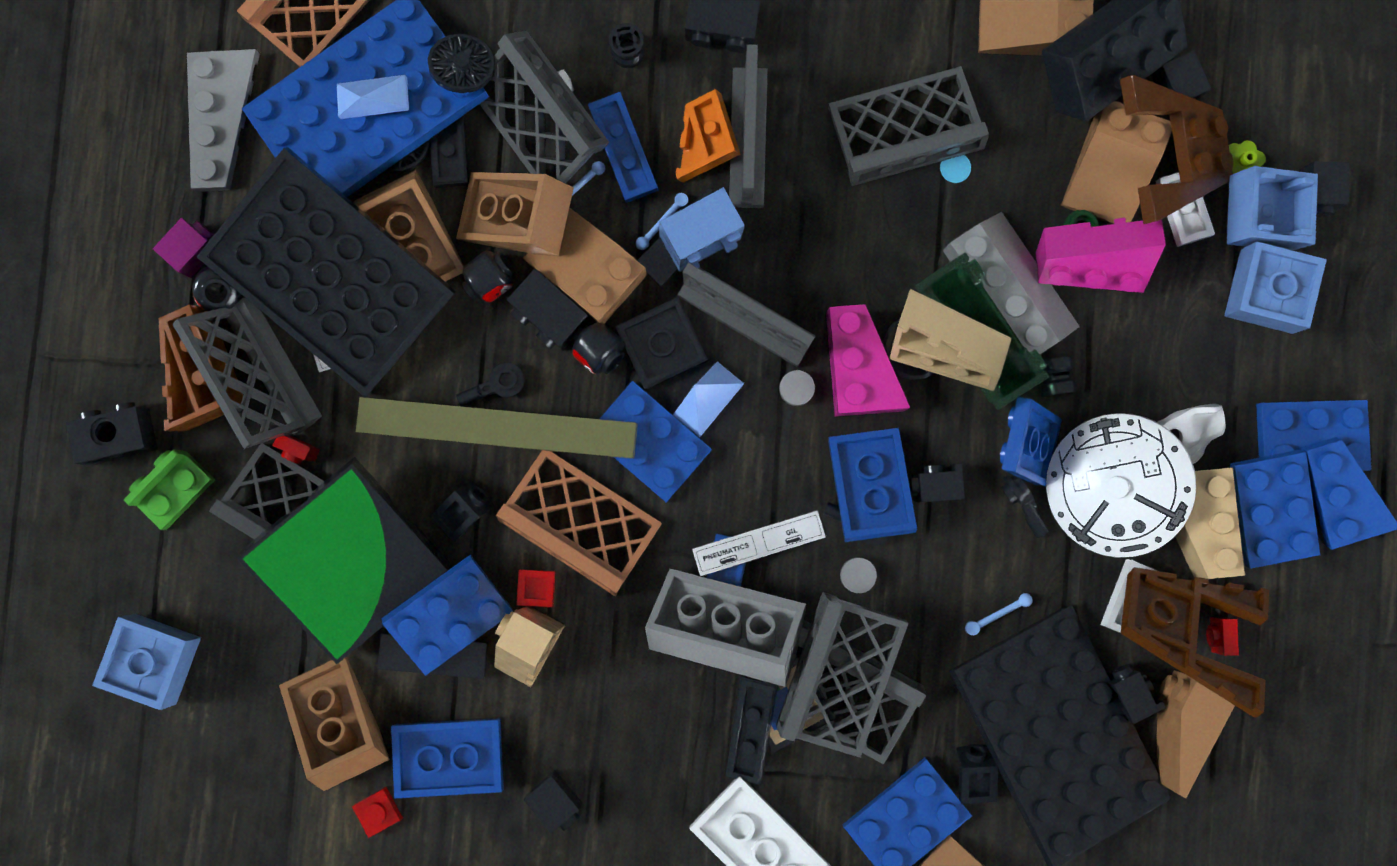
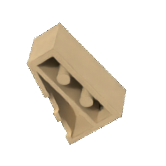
M910 289L897 327L890 360L994 391L1000 378L1012 338Z
M1233 468L1195 471L1196 497L1186 523L1177 533V536H1175L1193 576L1197 578L1214 579L1245 576Z
M525 606L519 610L516 609L514 612L511 611L509 615L506 614L495 632L500 638L495 647L494 667L532 687L565 625L531 606Z

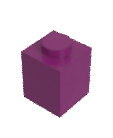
M180 218L155 245L153 250L177 272L192 278L204 265L197 256L210 241L213 233L199 221L191 224L185 219Z

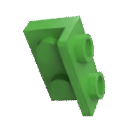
M168 450L161 454L154 462L155 468L147 476L138 478L129 488L131 493L124 499L129 506H137L160 530H167L215 481L187 451Z

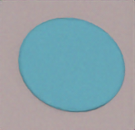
M965 155L941 161L940 171L947 181L959 183L970 175L971 163Z

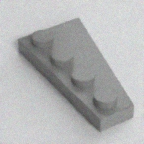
M256 49L187 53L191 189L195 192L230 190L239 152L237 144L241 128L244 129L246 115L242 108L247 103L248 95L251 96L254 83L252 80L255 65H258L260 56Z

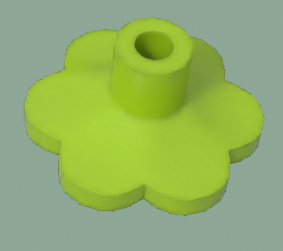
M1246 140L1241 144L1232 143L1229 145V151L1234 161L1233 174L1253 166L1261 167L1266 161L1264 153L1257 150L1255 143Z

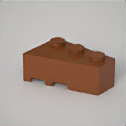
M189 304L158 318L161 363L165 364L166 386H162V395L167 399L168 418L164 420V431H188L224 415L172 325L178 318L207 312L200 306ZM196 326L189 327L194 337L206 342L208 332ZM215 336L212 346L227 352L223 340ZM209 355L208 361L212 368L223 373L226 363ZM232 368L230 377L237 380L234 369ZM227 386L226 392L229 398L241 404L243 393Z

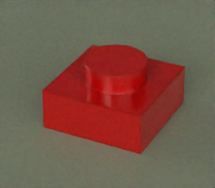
M288 434L276 438L272 445L283 450L281 457L300 465L303 460L315 462L320 448Z
M519 569L517 605L554 607L556 571Z
M1210 617L1206 638L1208 645L1211 647V652L1224 656L1239 655L1237 619Z
M387 787L380 789L352 806L368 838L403 818Z

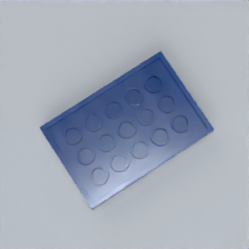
M395 0L241 109L275 158L283 148L289 147L343 195L348 197L489 98L484 88L475 92L456 93L444 89L434 81L428 68L429 52L438 40L446 36L419 0ZM406 75L408 82V111L340 119L338 117L337 84Z

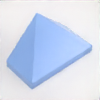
M406 75L337 84L338 117L340 119L408 111L409 100Z
M717 361L693 386L673 416L698 437H701L744 383Z

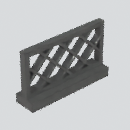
M527 31L504 34L497 43L500 49L493 56L495 75L492 76L490 81H495V100L487 98L480 105L530 174H546V163L556 164V179L566 184L594 153L602 151L610 142ZM506 58L514 66V78L504 76V60ZM504 82L515 84V103L505 101ZM524 85H528L535 94V105L524 103ZM505 107L515 109L516 127H510L505 120ZM525 110L535 111V130L525 129ZM545 113H549L555 121L556 133L545 132ZM525 135L536 136V155L530 154L527 150ZM545 138L556 139V158L545 156ZM565 141H569L579 154L574 161L565 159Z
M747 45L745 68H733L731 126L741 155L730 159L729 198L734 207L737 208L764 207L768 68H757L758 45Z
M962 66L835 101L828 105L847 163L851 186L983 150L989 137L986 123L980 120ZM956 79L959 92L955 99L938 91L941 83ZM919 90L929 96L922 108L904 100L908 92ZM933 98L950 105L944 119L926 111ZM885 99L895 104L889 117L872 110L876 101ZM900 107L917 115L910 128L893 120ZM851 108L862 113L854 127L841 120L839 111ZM956 108L969 115L971 124L959 127L948 120ZM867 116L884 124L877 138L860 130ZM921 118L939 125L935 134L925 136L915 131ZM888 127L906 135L901 144L893 146L881 140ZM846 132L850 133L849 138H847ZM855 136L873 144L868 153L853 157L850 145Z
M688 262L683 270L684 285L678 293L679 298L796 367L799 365L815 338L814 334L702 268H697Z
M242 298L231 309L220 308L178 318L172 324L244 449L290 433L293 435L302 433L322 417L262 311L248 299ZM226 318L235 334L218 327L220 319ZM196 326L208 332L206 342L194 337L189 327ZM215 336L231 344L229 353L212 346ZM238 348L246 352L252 365L236 357ZM209 355L226 363L223 373L212 368L208 361ZM233 367L249 374L247 384L230 377ZM256 378L264 383L269 395L253 388ZM227 386L244 394L241 404L229 398L226 392ZM250 398L266 404L264 415L248 408ZM273 409L280 411L287 423L286 425L271 419ZM245 417L261 424L259 434L251 436L244 424Z
M261 443L222 500L219 501L217 499L209 512L255 539L272 525L267 521L265 508L285 504L286 514L292 512L290 502L309 498L314 492L312 483L320 486L324 481L296 463L281 457V454ZM266 454L276 460L279 474L259 478L257 466ZM283 465L288 467L292 471L284 473ZM251 474H253V480L247 481ZM299 475L304 477L308 492L289 496L285 478ZM280 480L283 498L264 502L260 484ZM255 485L258 504L243 507L233 501L241 488ZM259 509L261 518L251 511Z
M822 592L776 723L780 737L794 742L795 739H800L861 758L908 626L907 620L838 599L835 595ZM848 611L859 615L864 626L844 635L840 626L844 612ZM865 617L874 619V621L867 623ZM884 623L896 626L892 639L878 645L871 630ZM839 632L841 637L835 640L836 634ZM868 633L875 648L855 657L848 642ZM844 644L852 660L832 669L828 661L830 651ZM888 650L886 657H884L882 652ZM879 655L883 664L880 673L866 679L859 664ZM827 666L829 671L823 674L824 668ZM855 666L863 682L843 691L836 676ZM833 678L840 693L820 702L816 694L818 685ZM876 684L874 691H872L870 686ZM867 689L871 697L869 705L854 713L847 698ZM815 699L817 705L811 707L813 700ZM844 700L851 715L831 724L824 709ZM819 712L822 713L828 727L816 733L803 730L807 718ZM864 717L863 722L860 725L858 720ZM855 722L859 733L855 744L852 745L840 741L835 731ZM832 733L834 739L828 738L826 736Z
M806 620L803 621L798 645L801 648L804 646L811 623ZM844 644L831 650L828 657L830 665L836 667L852 660ZM850 645L855 657L864 653ZM872 657L859 665L866 679L880 673L883 664ZM854 666L842 673L844 681L839 683L842 688L846 687L847 690L851 685L863 681ZM893 668L884 691L887 695L882 696L878 707L882 722L872 724L870 730L871 732L884 728L887 741L881 752L867 745V742L862 752L883 765L917 706L920 708L926 697L924 685ZM846 672L855 678L848 679ZM823 683L819 684V688L826 700L828 699L826 692L838 689L835 683L825 686ZM853 695L849 697L854 713L857 712V709L867 707L870 702L869 699L855 703ZM896 699L907 705L901 717L886 720L881 703ZM847 706L832 709L835 715L849 712ZM825 724L824 726H822V727H820V728H818V729L822 730V729L828 727V725ZM896 725L890 734L888 727ZM858 728L848 731L839 729L835 732L840 741L854 745L856 738L853 736L858 735L859 730Z

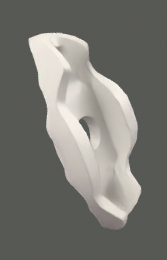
M1218 404L1199 405L1179 410L1157 422L1168 430L1177 429L1179 431V440L1187 450L1193 464L1203 456L1206 446L1212 440L1223 435L1226 428L1222 405Z

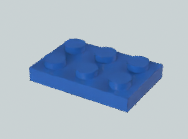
M634 381L627 386L600 417L601 420L638 424L634 459L614 458L666 503L712 451L707 444Z
M1017 397L1016 406L1011 408L1008 416V426L1011 428L1008 442L1003 444L1000 452V462L1003 464L1002 470L1033 485L1046 487L1047 471L1056 449L1062 419L1032 399Z
M1367 400L1256 404L1259 458L1301 450L1302 447L1337 437L1345 443L1363 471L1371 470Z
M899 428L829 437L828 443L844 541L850 542L916 533L917 525Z
M1296 450L1230 463V468H1233L1244 565L1251 569L1320 555L1306 452Z
M469 555L385 615L381 620L383 626L426 676L501 622L506 614L509 615L511 611L513 612V609L473 557Z
M500 718L403 723L391 726L394 798L499 793L504 790Z
M924 757L842 825L874 866H912L971 818L972 815Z

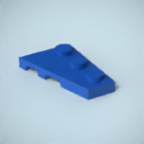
M1334 437L1301 448L1307 455L1311 490L1325 545L1331 550L1397 530V521L1341 439Z

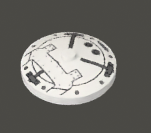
M1117 413L1099 416L1082 423L1060 442L1049 463L1046 490L1048 502L1055 519L1065 533L1075 542L1098 554L1112 557H1133L1160 548L1181 530L1190 516L1194 505L1196 475L1187 450L1170 430L1143 416Z

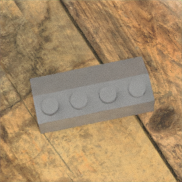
M1002 212L974 226L950 242L943 250L995 329L1012 338L1009 349L1020 366L1031 361L1080 327L1051 284L1038 283L1036 261Z
M669 569L645 626L648 646L650 650L786 687L798 650L806 604Z

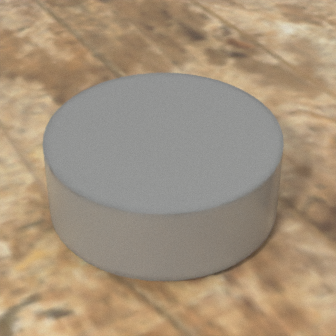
M794 370L788 372L782 378L779 392L782 399L789 405L801 406L813 397L815 384L808 373Z
M859 557L846 561L840 571L842 584L846 589L854 593L869 591L874 586L877 578L876 569L873 564Z

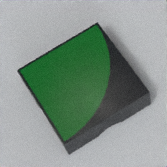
M356 457L352 458L318 486L312 495L297 509L282 516L243 548L237 558L336 664L340 663L383 627L381 618L449 570V561L416 524L409 521L399 512L390 499L389 494Z

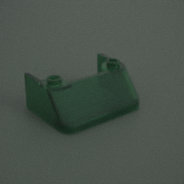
M964 252L916 284L915 291L1012 338L995 390L991 391L979 387L992 407L999 410L1049 378L1046 371H1042L1047 365L1036 349L1029 352L1022 345L985 290L984 284L981 281L986 277L985 272L975 258L969 261V256Z

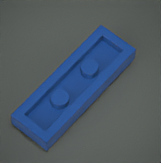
M621 92L589 103L588 107L594 122L610 142L605 147V151L625 202L628 203L658 191L657 184Z

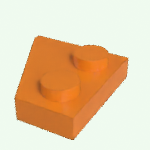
M714 89L685 104L683 118L685 127L681 134L679 146L683 149L681 168H676V178L683 183L741 155L722 94Z

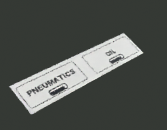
M814 511L692 550L700 576L816 541L826 536L818 511Z

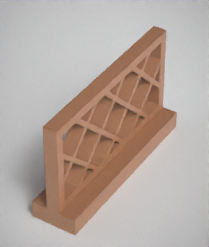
M246 0L237 12L249 25L259 31L301 67L327 49L369 0H357L353 5H339V0H334V5L314 6V0H309L308 7H290L289 0ZM284 1L285 8H278L280 4ZM340 11H347L340 19ZM335 12V26L331 30L317 31L315 13ZM310 13L312 31L292 32L290 14ZM272 14H285L287 32L271 33L263 24ZM312 37L313 51L303 60L294 53L293 38ZM317 37H324L318 44ZM287 38L288 47L279 39Z
M545 450L541 451L507 503L503 504L496 514L499 522L614 596L617 595L628 575L662 525L661 522L556 454ZM546 459L559 467L560 480L540 482L538 470ZM564 470L574 477L565 478ZM535 476L537 484L528 486ZM582 481L588 485L590 499L570 502L567 489L568 483ZM563 485L566 503L545 507L542 489ZM593 489L603 496L595 497ZM538 490L542 508L526 511L516 503L524 492ZM606 500L613 501L618 506L620 518L600 521L596 503ZM592 504L596 523L575 527L572 508ZM568 509L571 528L555 530L549 526L548 512ZM623 509L627 510L633 515L624 516ZM543 514L545 523L534 515ZM641 519L651 526L644 538L629 540L626 521ZM621 523L625 542L605 546L601 527ZM597 528L601 547L588 550L581 547L578 542L577 532ZM573 533L574 541L564 536V534ZM640 544L635 553L632 554L631 546ZM626 547L629 562L624 570L620 572L609 565L606 551ZM602 552L604 561L595 556L594 553Z

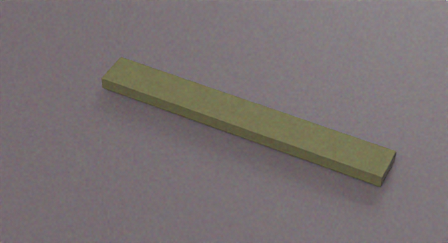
M363 397L359 398L356 432L629 459H634L638 424L633 422Z

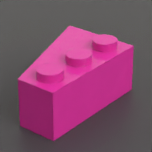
M1126 218L1114 219V224L1091 227L1090 222L1044 228L1036 250L1038 283L1144 293L1166 245L1162 219L1157 222L1143 224V221L1126 223Z
M866 305L829 307L826 318L835 417L902 412L909 409L910 406Z

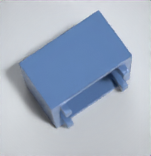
M1253 166L1230 175L1227 245L1246 247L1257 241L1292 251L1314 245L1316 240L1318 174Z
M723 187L659 222V236L677 269L681 272L685 269L688 262L700 268L698 262L722 249L729 253L736 249L738 246L736 242L741 239L745 225Z
M1257 241L1240 250L1224 316L1291 334L1310 329L1327 259Z
M138 614L119 616L92 686L158 710L176 705L201 637Z

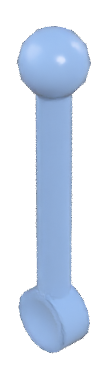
M600 161L593 163L592 169L572 186L574 187L572 196L596 174H603L605 171L604 163Z
M678 193L675 196V203L644 237H639L636 240V247L638 249L646 250L648 248L649 241L659 231V222L673 215L679 208L687 206L688 196L686 194Z
M1023 593L1020 595L1019 600L977 622H967L965 625L966 632L973 636L977 635L981 627L1021 606L1029 607L1033 602L1032 596L1028 593Z

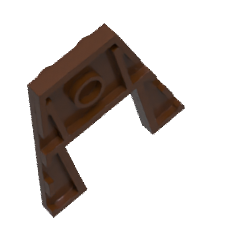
M1136 75L1120 79L1126 116L1170 115L1181 182L1147 185L1138 188L1143 224L1157 222L1230 181V175L1233 174L1234 161L1229 151L1227 139L1228 124L1222 109Z
M1134 567L1127 574L1120 633L1252 717L1257 718L1264 712L1265 679L1202 656L1196 652L1200 603L1261 626L1268 620L1269 590L1265 588H1260L1258 591L1246 590L1244 585L1227 583L1225 586L1209 584L1208 579L1197 577L1192 581L1178 579L1177 574Z

